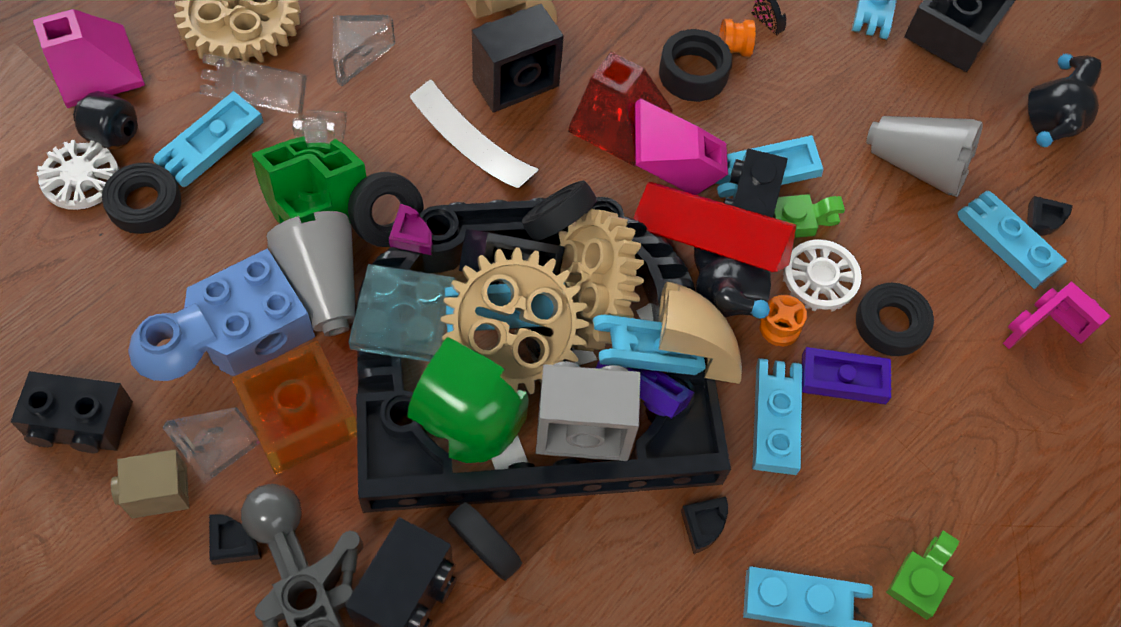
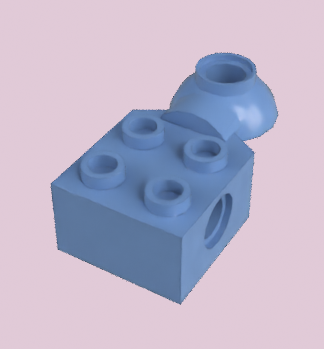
M267 248L187 287L184 309L176 313L155 314L145 319L132 334L128 353L131 365L140 375L155 381H169L184 376L196 367L206 351L212 363L218 366L221 371L238 378L313 339L315 335L308 312ZM172 338L166 345L157 346L162 340Z

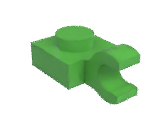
M810 194L778 197L773 218L796 224L794 238L810 237L816 235L818 225L833 226L839 224L840 218L838 214L844 213L845 208L842 197L839 196L825 198L816 204H812Z
M942 531L938 538L934 537L923 557L914 551L909 553L886 593L926 620L933 617L954 577L944 572L942 568L956 550L959 540Z

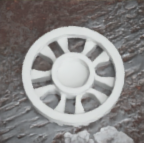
M71 140L69 144L68 142L63 143L65 147L59 150L54 147L53 152L49 151L47 153V160L42 166H38L39 172H37L43 194L51 203L64 209L78 210L89 208L102 202V192L106 182L98 180V178L108 180L119 170L114 156L107 148H103L100 143H95L92 140L90 143H76L75 140ZM85 152L82 156H77V153ZM71 155L73 159L66 162L64 158ZM107 162L111 165V168L97 169ZM57 163L62 164L58 168H53ZM59 186H64L56 196L51 192ZM92 187H95L99 191L95 195L88 198H85V195L83 193L85 191L90 190ZM72 191L75 192L74 200H69Z
M810 240L796 246L792 250L790 264L784 268L783 281L786 282L787 287L791 291L790 295L806 304L805 308L808 309L810 307L813 311L817 309H831V311L841 309L842 306L848 304L854 298L861 284V270L854 256L841 245L827 240ZM815 249H820L821 257L817 258ZM832 251L843 259L836 264L828 258V255ZM804 252L810 263H804L797 256ZM851 269V271L840 273L841 270ZM794 280L804 281L805 285L798 287ZM839 281L853 283L851 290L842 286ZM809 288L815 291L812 296L806 294ZM818 294H825L828 300H819Z

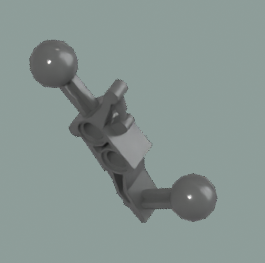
M272 483L258 486L247 495L242 505V526L249 537L257 542L268 544L282 580L272 584L274 589L256 606V617L262 621L263 627H279L278 622L286 619L289 627H345L338 610L345 607L354 591L351 588L353 573H356L357 557L363 549V541L356 532L347 531L341 535L330 554L309 566L295 533L302 517L299 498L294 491L283 485ZM343 573L342 585L335 587ZM307 589H316L317 598L313 606L306 610H297L296 601L300 593Z

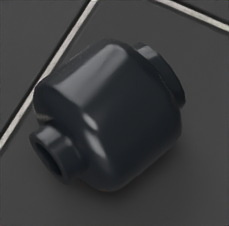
M96 91L89 93L81 99L74 109L73 119L77 132L89 142L92 140L95 143H100L103 147L117 149L126 145L137 132L138 123L134 106L125 99Z

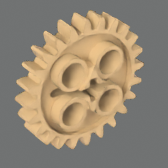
M182 0L175 2L177 13L174 14L181 39L186 41L189 50H197L199 58L202 59L210 54L213 64L218 63L222 57L226 58L228 66H232L235 59L241 58L244 66H248L249 57L253 56L258 61L263 62V53L267 51L276 56V45L287 47L289 45L287 36H296L295 25H300L299 13L301 12L298 0Z
M590 209L588 213L568 226V232H559L561 242L559 246L565 247L560 273L567 270L570 272L565 281L566 288L580 286L579 292L572 297L573 302L587 304L585 309L576 313L577 319L589 322V326L576 329L575 334L584 339L586 344L580 346L572 345L574 350L591 352L594 349L604 350L605 343L612 344L610 332L595 330L593 318L603 314L634 318L633 311L630 308L631 302H640V297L634 290L635 286L642 284L644 280L636 276V270L644 264V260L635 259V254L639 251L641 243L632 241L636 232L635 229L626 227L628 220L618 217L617 213Z
M516 247L512 253L511 260H506L502 250L497 249L494 256L495 263L490 264L481 255L478 257L480 271L476 272L472 268L465 266L462 271L468 282L464 284L453 280L450 284L459 295L457 298L447 297L443 300L445 305L454 310L453 314L440 317V322L452 325L453 331L442 336V340L444 341L446 337H449L487 357L505 369L500 377L516 392L518 383H522L528 394H534V380L538 379L542 383L543 364L554 365L563 360L569 362H577L579 360L570 349L572 345L580 346L586 344L584 339L575 334L576 329L589 326V322L577 319L576 313L585 309L587 304L573 302L572 297L581 288L580 286L566 288L564 282L570 274L568 270L557 276L552 273L556 262L555 259L552 258L544 266L538 264L539 251L535 250L528 260L525 261L522 260L520 248ZM496 281L507 284L511 291V299L507 305L497 306L488 299L487 288L489 284ZM536 295H545L553 303V313L547 320L539 319L532 312L531 302ZM482 307L504 316H509L517 310L520 312L519 319L521 321L550 328L553 334L551 337H547L525 328L517 329L514 334L508 332L509 324L476 314L475 309ZM488 324L497 331L498 342L490 350H483L474 342V331L479 325ZM526 337L535 339L541 348L539 358L530 364L522 361L518 354V345Z

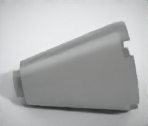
M883 116L879 123L875 121L872 123L866 143L872 145L871 153L947 195L957 197L967 178L971 159L974 158L983 124L975 119Z
M338 211L314 212L316 219L314 221L301 224L299 216L288 219L276 225L267 233V247L308 312L313 330L323 331L325 336H335L350 329L349 324L356 319L352 227L348 216Z

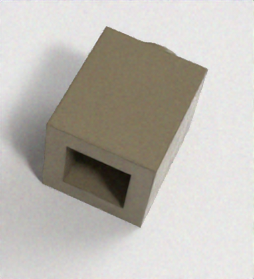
M176 449L117 459L118 476L111 479L112 498L114 503L120 505L132 519L189 509L187 465Z

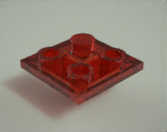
M610 52L591 76L569 125L568 132L636 166L635 102L641 98L671 114L673 109L645 68Z

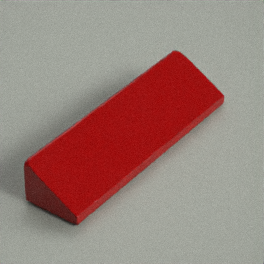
M653 182L647 183L633 219L645 224L647 231L771 272H778L790 264L797 226L796 224Z

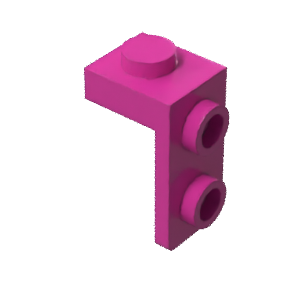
M1071 281L1060 292H1057L1054 288L1047 291L1034 304L1038 308L1034 314H1031L1028 310L1022 312L1008 326L1013 333L1003 344L1008 349L1012 348L1049 315L1082 344L1111 316L1094 299L1090 298Z

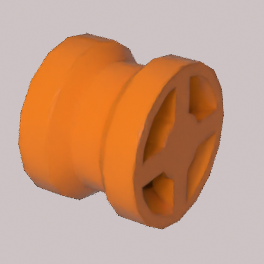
M732 19L722 20L719 37L729 46L731 54L740 53L743 57L752 56L755 45L754 20L746 19L742 23H735Z
M778 295L768 301L770 312L767 317L760 320V331L769 343L785 347L797 341L806 322L807 311L799 299L791 295ZM777 323H787L788 327L778 325Z

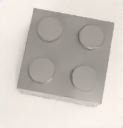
M558 362L554 365L543 364L536 454L628 461L639 427L640 372L628 371L626 368L616 365L596 369L580 367L573 362Z

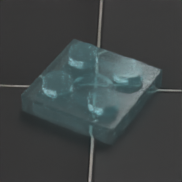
M368 264L348 341L350 349L430 362L443 343L442 336L445 335L447 324L440 322V317L446 315V305L443 303L444 298H447L445 297V288L452 287L450 284L455 280V277Z

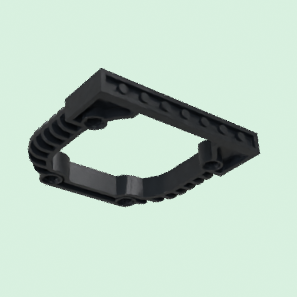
M596 197L597 201L591 209L617 213L618 217L628 220L626 227L633 228L636 231L632 241L641 243V247L635 254V259L644 260V264L636 270V276L644 279L642 286L649 304L651 303L653 321L658 322L661 292L666 282L676 283L695 291L688 268L664 238L648 232L645 224L635 219L624 217L623 209L617 201L607 197ZM546 198L511 202L494 200L489 203L472 204L453 202L448 205L428 207L419 216L427 223L432 234L437 232L445 233L440 236L432 235V254L427 255L390 247L387 251L381 253L371 264L370 270L362 281L358 295L356 311L358 393H356L358 499L362 512L369 513L459 506L463 503L471 505L723 485L731 471L716 382L713 379L705 378V369L696 375L663 372L693 391L694 395L687 407L672 419L668 416L657 415L646 408L645 412L652 424L635 442L630 460L580 463L577 459H562L556 461L552 466L535 467L530 462H519L508 466V469L453 473L452 458H449V453L427 436V430L421 424L415 421L405 426L394 423L395 419L399 416L408 415V407L413 395L411 391H404L402 317L406 298L424 274L442 273L459 267L466 228L533 240L525 230L522 220L529 211ZM568 227L563 229L562 231L568 232ZM559 232L539 240V242L560 245Z

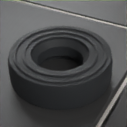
M135 163L119 169L107 180L102 192V202L108 217L117 227L126 232L145 234L165 227L176 217L181 206V192L175 178L162 166L153 163ZM151 187L158 192V197L154 204L147 208L133 209L126 204L128 195L138 188Z
M378 172L365 177L352 191L348 203V216L355 232L366 242L378 247H390L389 237L394 224L392 222L387 225H380L374 221L372 206L380 196L386 194L394 195L400 204L415 209L419 215L424 210L423 200L416 186L405 177L392 172Z
M582 180L572 183L536 205L523 218L522 224L534 241L548 238L567 228L586 214L596 203V196L586 181Z
M883 283L875 286L862 298L856 312V326L862 339L874 350L889 356H905L921 348L930 337L934 325L933 311L924 296L915 289L900 283ZM885 307L901 309L909 319V328L903 332H894L887 329L880 320V310Z
M463 503L447 519L463 541L501 579L507 580L522 565V561L514 549L471 505Z

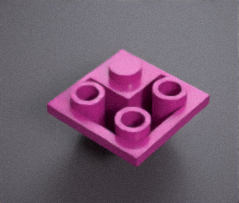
M74 9L33 20L42 50L67 108L76 106L81 99L92 92L100 91L114 95L145 86L123 25Z
M641 98L635 102L636 166L694 195L699 194L728 175L726 142Z

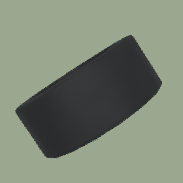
M688 29L670 36L663 46L659 66V77L662 85L672 95L683 100L699 102L712 99L721 93L728 81L732 67V54L729 46L719 36L707 30ZM686 55L700 56L709 60L715 66L716 71L703 76L691 75L682 71L674 63V60Z

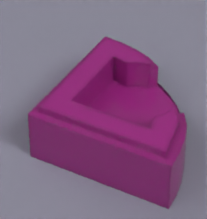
M400 204L389 237L390 247L431 255L433 248L432 233L427 223L419 216L415 209Z

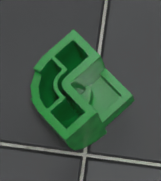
M305 136L251 153L260 189L270 211L279 224L297 216L300 217L301 224L316 220L314 212L338 211L348 216L350 195L357 184L367 177L365 163L337 139L332 140L330 144L323 142L306 143Z
M446 337L426 367L414 390L408 407L407 417L421 424L432 435L448 439L449 458L464 463L486 462L501 455L514 441L526 421L529 400L527 392L518 390L516 393L500 377L505 370L503 367L457 341Z

